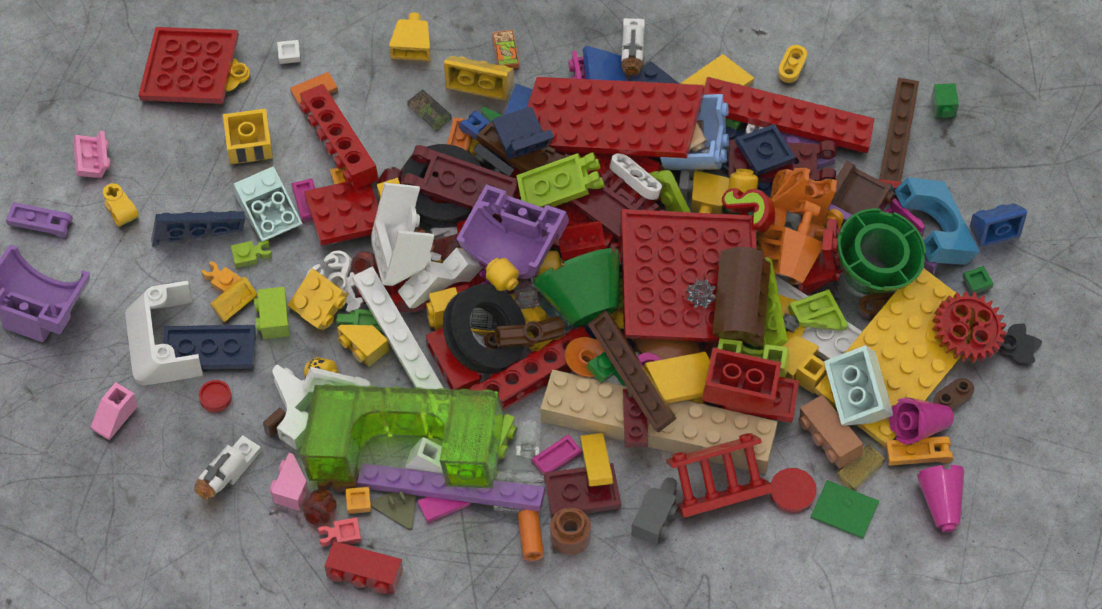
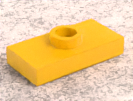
M242 277L213 300L210 306L221 322H225L258 296L249 280L246 277Z

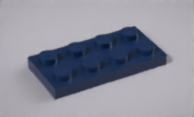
M255 325L164 326L163 344H168L174 349L175 358L198 354L202 369H254Z

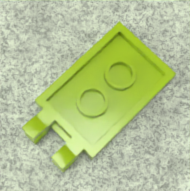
M577 153L516 175L521 200L545 208L546 205L555 207L589 195V188L599 189L605 187L602 177L599 178L597 171L589 175L587 170L600 169L599 160L595 159L594 153H590L582 158Z

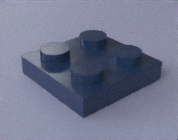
M775 124L737 137L735 141L756 176L794 163L796 158Z

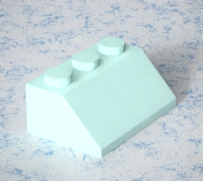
M865 345L824 361L841 425L869 424L893 416L875 351Z

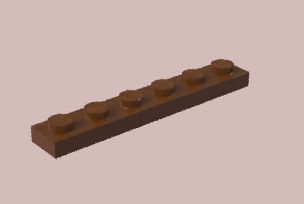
M898 77L879 177L881 180L898 182L902 180L919 81Z
M605 310L588 325L651 426L659 433L677 418L613 317Z

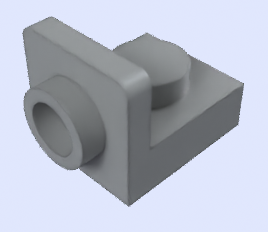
M681 170L679 189L685 200H687L688 193L693 191L695 170Z

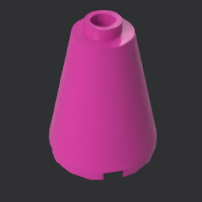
M908 397L897 400L899 402L892 406L893 416L889 417L891 431L896 432L898 436L896 439L903 444L919 442L949 428L954 421L953 411L949 406Z
M943 465L919 471L920 474L917 473V479L936 528L942 529V532L955 531L961 521L964 467L951 465V469H943Z

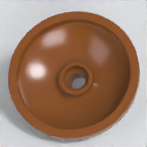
M634 339V344L639 354L652 353L662 360L701 353L699 341Z

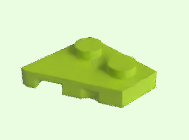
M830 290L797 300L788 305L791 315L797 318L796 323L800 325L799 327L845 331L849 326Z

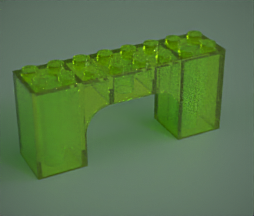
M315 385L300 453L308 480L354 482L361 450L369 441L378 437H425L443 441L440 464L446 486L493 488L504 421L499 393L492 390Z

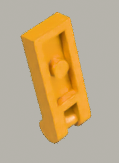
M947 436L925 438L914 444H903L898 440L886 441L885 445L889 466L931 462L950 463L954 460L953 453L949 449L951 446L950 438ZM937 447L940 449V451L935 452L934 448Z

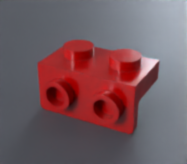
M596 221L566 227L559 239L562 260H570L586 253L606 249L602 222Z

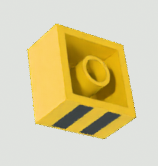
M266 108L223 114L230 164L273 159Z

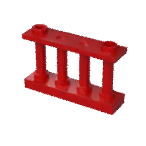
M746 433L740 435L737 440L687 454L686 452H678L673 454L672 458L666 459L667 464L671 468L677 467L684 495L683 502L676 504L679 506L678 513L685 518L773 493L771 483L766 479L760 478L753 448L754 445L762 443L761 438L753 435V433ZM743 448L751 477L749 483L745 485L738 484L731 452ZM718 455H722L729 484L727 490L720 492L715 489L708 459ZM697 461L700 462L706 487L705 496L699 498L693 496L686 467L687 464Z

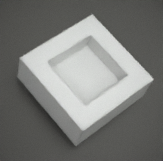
M298 40L277 42L279 64L301 62Z

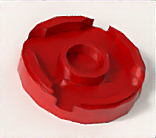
M786 468L779 471L772 478L773 493H770V497L780 510L788 513H799L813 504L816 497V483L813 477L806 471L798 468Z

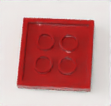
M343 182L304 191L305 200L321 246L372 235L378 204L371 184L354 190L351 183Z

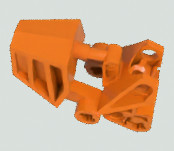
M794 168L793 171L789 169L778 171L773 180L770 197L774 202L775 219L767 231L761 232L758 235L760 250L764 252L763 258L768 257L772 259L775 275L779 274L790 277L789 284L793 286L804 282L822 250L823 242L821 241L825 229L823 225L837 185V181L834 179H825L823 181L809 179L810 169ZM787 211L801 216L802 220L797 227V231L784 227Z

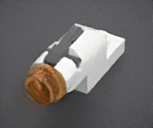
M624 18L621 67L627 75H637L643 67L645 19Z
M243 435L233 447L227 445L195 482L196 486L193 488L196 494L204 500H209L210 497L213 498L217 492H220L228 482L234 485L262 451L261 447Z

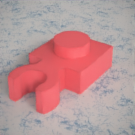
M357 517L334 521L335 528L327 526L318 528L319 535H328L327 538L320 539L321 546H329L333 541L347 545L361 543Z

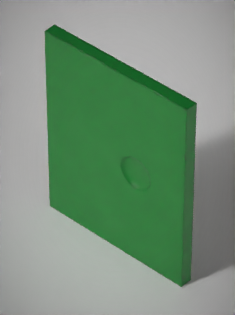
M827 480L810 518L863 539L879 504V500Z

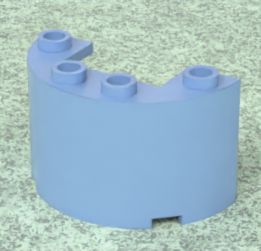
M723 94L703 96L701 112L697 120H704V135L708 140L705 143L706 148L696 154L691 151L688 153L687 159L661 157L665 170L720 169L722 164L727 162L725 147H729V135L726 134L725 116H728L729 109L728 103H724Z

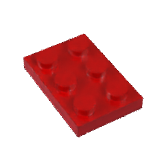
M779 377L770 416L729 406H724V409L792 423L799 381Z

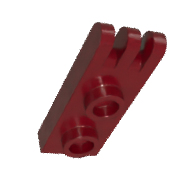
M623 389L624 447H648L647 418L633 395L628 397V390Z

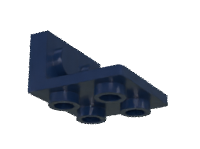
M527 107L492 120L508 160L546 148L554 139L551 129L543 132L532 107Z

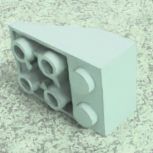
M274 166L234 183L233 193L262 242L302 225Z

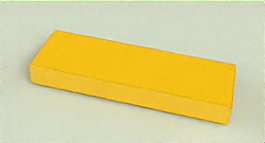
M604 434L580 435L589 487L613 484Z

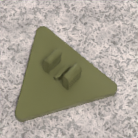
M402 491L399 493L391 492L370 501L372 508L408 530L413 528L416 495L404 494Z

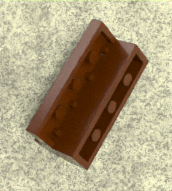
M734 247L721 251L712 333L716 337L729 340L742 339L754 347L763 346L771 264L763 258V251L750 247Z

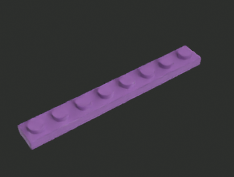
M362 464L357 480L358 488L369 487L371 490L394 493L402 491L404 494L533 511H541L545 496V487L371 464Z

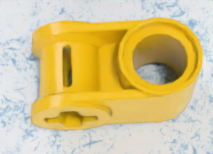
M111 183L104 187L105 207L118 227L139 217L135 205L129 200L121 186Z

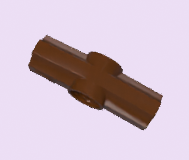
M556 316L538 322L531 321L525 325L498 326L495 328V343L498 345V348L513 346L531 348L537 343L564 336L565 325L563 320ZM527 331L531 332L534 338L529 337Z

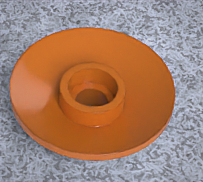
M580 337L571 341L566 347L565 360L569 368L578 375L595 377L586 366L589 361L605 351L598 340Z

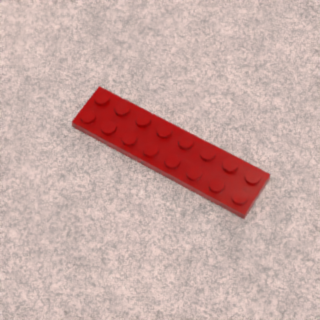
M711 77L706 79L704 95L723 94L724 103H728L729 112L725 118L760 127L775 124L780 132L820 142L829 140L835 142L836 146L864 153L869 151L875 118Z

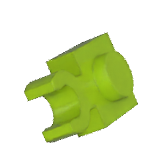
M252 241L231 245L235 267L240 268L258 264L257 258H271V250L263 251V249L270 247L269 241H261L256 246H253Z

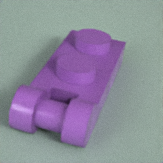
M13 202L6 218L7 225L46 232L60 238L66 237L68 232L67 226L73 220L72 215L66 212ZM54 221H59V225L53 224Z

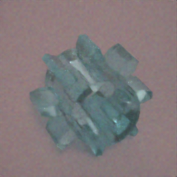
M696 279L694 286L689 285L687 289L691 293L687 300L692 301L695 308L702 305L704 308H707L709 301L713 302L716 297L711 294L715 286H711L707 279L705 281Z

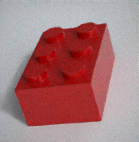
M713 348L701 401L770 416L775 401L781 362Z

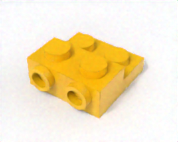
M311 268L287 306L300 314L302 318L313 326L324 331L333 323L334 315L338 309L345 305L346 297L349 293Z

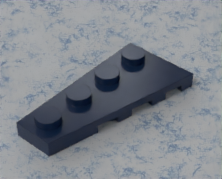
M208 211L205 213L156 214L151 236L152 246L160 245L159 241L170 240L171 243L180 242V238L192 236L193 239H199L207 233L217 236L243 231L246 219L245 212Z

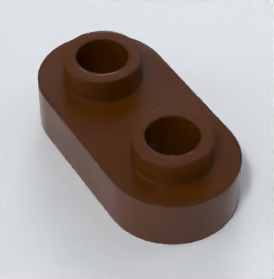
M894 293L863 296L859 301V313L865 318L873 319Z
M958 378L938 391L934 396L933 403L947 405L952 411H955L972 398L974 385L966 378ZM947 398L949 401L945 402L942 399Z

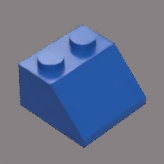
M1012 203L1009 205L1002 204L986 211L980 210L972 214L970 228L979 247L1020 237L1027 216V210Z

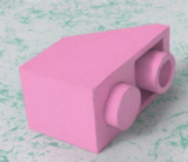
M115 382L101 399L91 425V430L110 441L138 407L134 393Z
M288 453L286 460H282L278 471L280 474L277 480H273L270 493H272L273 503L300 511L308 493L307 481L294 455Z

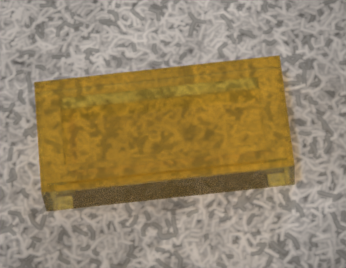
M867 444L863 448L862 455L847 463L837 473L836 477L851 490L855 491L885 462V458Z

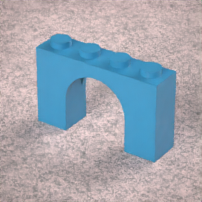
M907 177L894 190L902 208L921 210L928 213L943 229V231H933L924 240L925 255L929 262L967 265L980 253L945 181Z

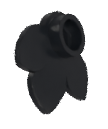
M1014 324L1009 327L1007 334L1002 338L1005 341L1002 346H999V351L1005 355H1011L1016 362L1031 364L1035 362V357L1032 353L1039 349L1042 340L1026 334L1025 324Z

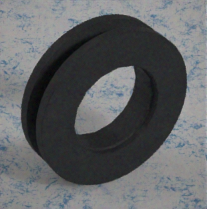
M450 144L427 146L431 150L481 167L478 160L471 153L458 146ZM410 157L403 168L401 182L407 173L414 174L423 179L429 163L421 164ZM421 192L418 194L415 205L416 213L420 216V222L435 228L457 226L456 223L467 220L472 211L450 202H434L426 198Z
M478 284L458 293L449 301L443 316V332L450 351L462 365L478 373H492L514 363L522 354L524 347L498 348L497 346L495 350H491L480 345L474 338L470 328L472 310L476 307L483 308L493 316L498 326L525 325L526 323L520 307L507 292L498 291L494 285Z

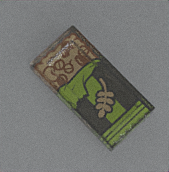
M423 89L407 101V106L435 131L452 119V114Z

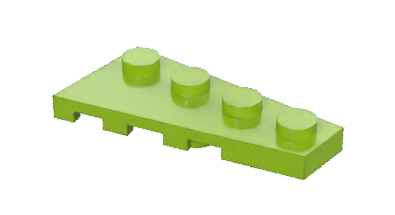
M768 257L765 260L771 264L763 348H765V344L783 346L788 342L773 262Z

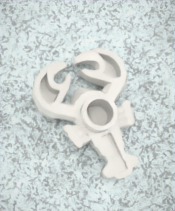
M343 251L331 252L325 257L324 262L328 263L334 260L335 262L329 263L328 267L341 269V271L331 273L328 279L349 293L346 297V303L348 304L346 310L349 313L355 311V309H361V304L364 301L362 297L356 298L352 289L355 286L352 280L354 273L351 272L348 277L349 271L353 267L352 259ZM317 264L312 268L319 271L322 266ZM322 269L320 273L325 276V270Z

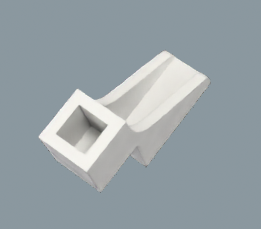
M456 248L443 263L431 261L430 265H426L423 271L411 276L398 293L409 308H416L429 299V293L441 291L454 283L470 282L483 267L464 249Z
M276 365L272 370L274 383L287 410L283 421L277 427L279 439L295 450H298L314 432L313 419L304 411L314 400L313 392L303 389L305 380L301 381L295 377L290 369H283Z

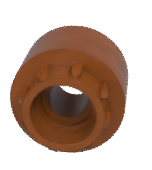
M564 508L556 512L550 522V540L553 547L567 555L578 554L586 549L591 538L589 517L577 508ZM567 529H573V530H575V531H574V532H567L566 530H567Z

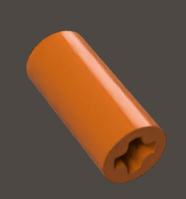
M528 509L522 510L518 513V523L523 559L526 561L540 560L544 557L539 512Z

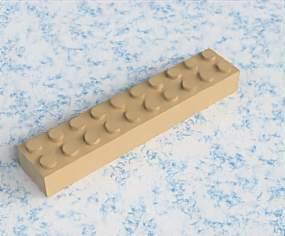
M552 369L540 409L541 422L590 434L603 433L604 437L624 441L623 389L628 390V397H632V394L626 386L609 382L600 383L596 379ZM687 400L668 404L677 419L659 433L653 429L647 419L648 447L672 453L686 452L687 454L737 440L742 434L753 433V435L761 438L762 441L761 444L753 446L759 473L766 474L776 435L777 421ZM744 448L731 452L734 467L749 471ZM722 455L708 458L710 462L724 465Z

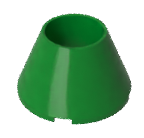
M878 208L859 211L846 220L839 232L837 250L845 280L852 289L861 294H881L904 288L914 282L924 268L926 248L921 234L909 220L895 212L891 214L883 212ZM863 254L877 257L885 264L886 268L874 266L866 260Z
M607 248L577 256L565 261L564 266L555 271L553 268L546 270L534 279L533 285L572 327L589 324L605 310L612 314L619 308L620 254L618 249H615V252H613L612 248Z

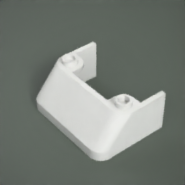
M384 183L371 235V243L383 285L393 286L423 271L426 265H430V251L434 234L414 232L415 227H418L420 222V216L416 213L415 209L420 190L419 186Z
M188 281L152 286L126 309L125 317L132 374L135 382L139 385L145 386L203 376L198 354L175 358L174 349L170 345H155L150 310L193 303Z

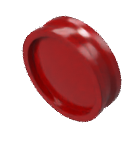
M211 380L200 388L199 399L205 410L220 412L230 405L232 394L230 387L225 382Z

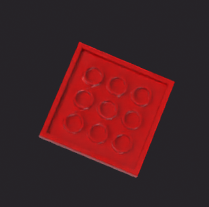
M155 27L138 94L139 99L143 101L223 104L239 38L238 30Z

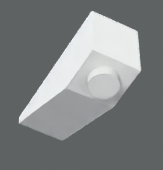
M422 437L411 449L405 468L410 470L481 478L483 467L425 437Z

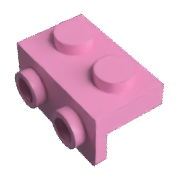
M99 131L97 137L75 135L73 138L76 175L102 178L105 171L110 167V158L107 157L108 140L105 139V132Z

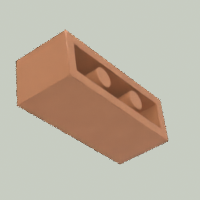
M824 395L800 407L798 420L801 427L810 432L814 443L818 447L821 446L827 459L831 463H835L841 469L862 456L863 443L848 425H841L838 412Z

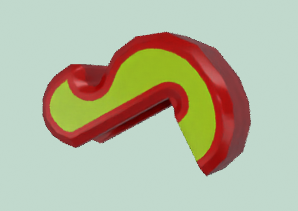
M731 188L722 196V204L732 213L754 212L753 226L760 233L767 231L769 226L773 224L775 219L774 202L764 192L752 189L743 193L737 188Z

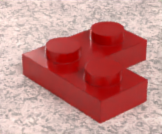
M828 219L827 229H824L822 252L826 269L835 270L836 261H840L837 243L841 228H838L837 219Z

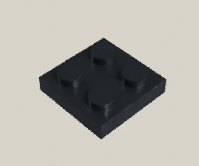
M479 143L472 149L476 152L474 157L483 164L488 161L494 165L492 167L493 171L506 174L507 176H510L514 171L513 168Z

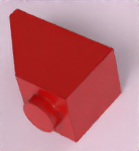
M820 252L804 282L799 284L798 290L808 296L811 295V292L828 282H839L843 270L840 269L841 262L836 261L835 270L826 269L823 252Z

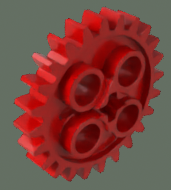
M967 291L963 293L962 297L956 292L953 298L949 295L945 301H942L934 313L936 316L932 322L935 325L932 330L938 332L934 338L942 339L939 347L947 346L948 348L945 353L948 354L953 351L954 359L961 355L962 362H965L968 357H970L972 363L976 361L977 357L983 362L986 357L990 359L994 353H997L1000 349L999 346H1002L1005 341L1002 338L1007 334L1004 331L1006 323L1000 322L1004 315H997V311L1000 308H992V300L988 303L984 302V295L978 299L976 292L971 297H969ZM956 312L961 313L963 317L959 316ZM978 317L983 318V319L985 320V322H982L981 320H979ZM953 332L958 333L961 337H957ZM975 337L980 338L983 342H979Z

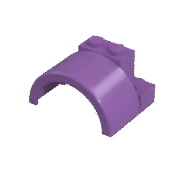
M486 184L457 236V241L471 257L487 267L495 258H506L519 270V279H529L536 276L555 239H560L569 219L566 211L548 205L545 208L507 196L506 191ZM500 214L502 223L498 222L492 215Z
M9 245L0 258V317L3 328L43 343L51 331L61 335L71 318V310L89 283L90 273L82 270L81 278L75 282H62L52 279L34 269L22 257L18 247Z

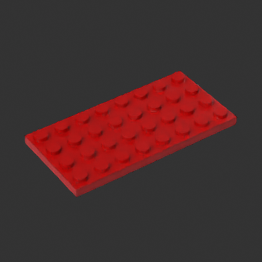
M536 77L527 107L533 108L543 132L551 129L554 139L549 147L556 149V151L687 159L705 89L704 85Z

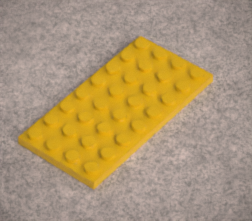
M924 268L914 282L898 289L845 352L847 353L865 345L876 352L891 408L899 402L897 400L900 398L908 397L925 401L961 357V355H958L954 359L953 351L946 354L945 352L948 347H939L942 339H935L934 337L938 332L932 330L935 325L932 320L936 316L934 314L936 309L939 308L940 303L945 301L949 295L953 298L956 292ZM956 312L959 316L963 317L961 313ZM978 317L979 320H981L982 322H985V320H984L983 318ZM953 332L957 337H961L958 333ZM826 374L813 392L818 396L824 395L828 402L837 410L828 374ZM889 417L874 423L857 425L885 448L886 441L894 440L897 436L895 431H891Z

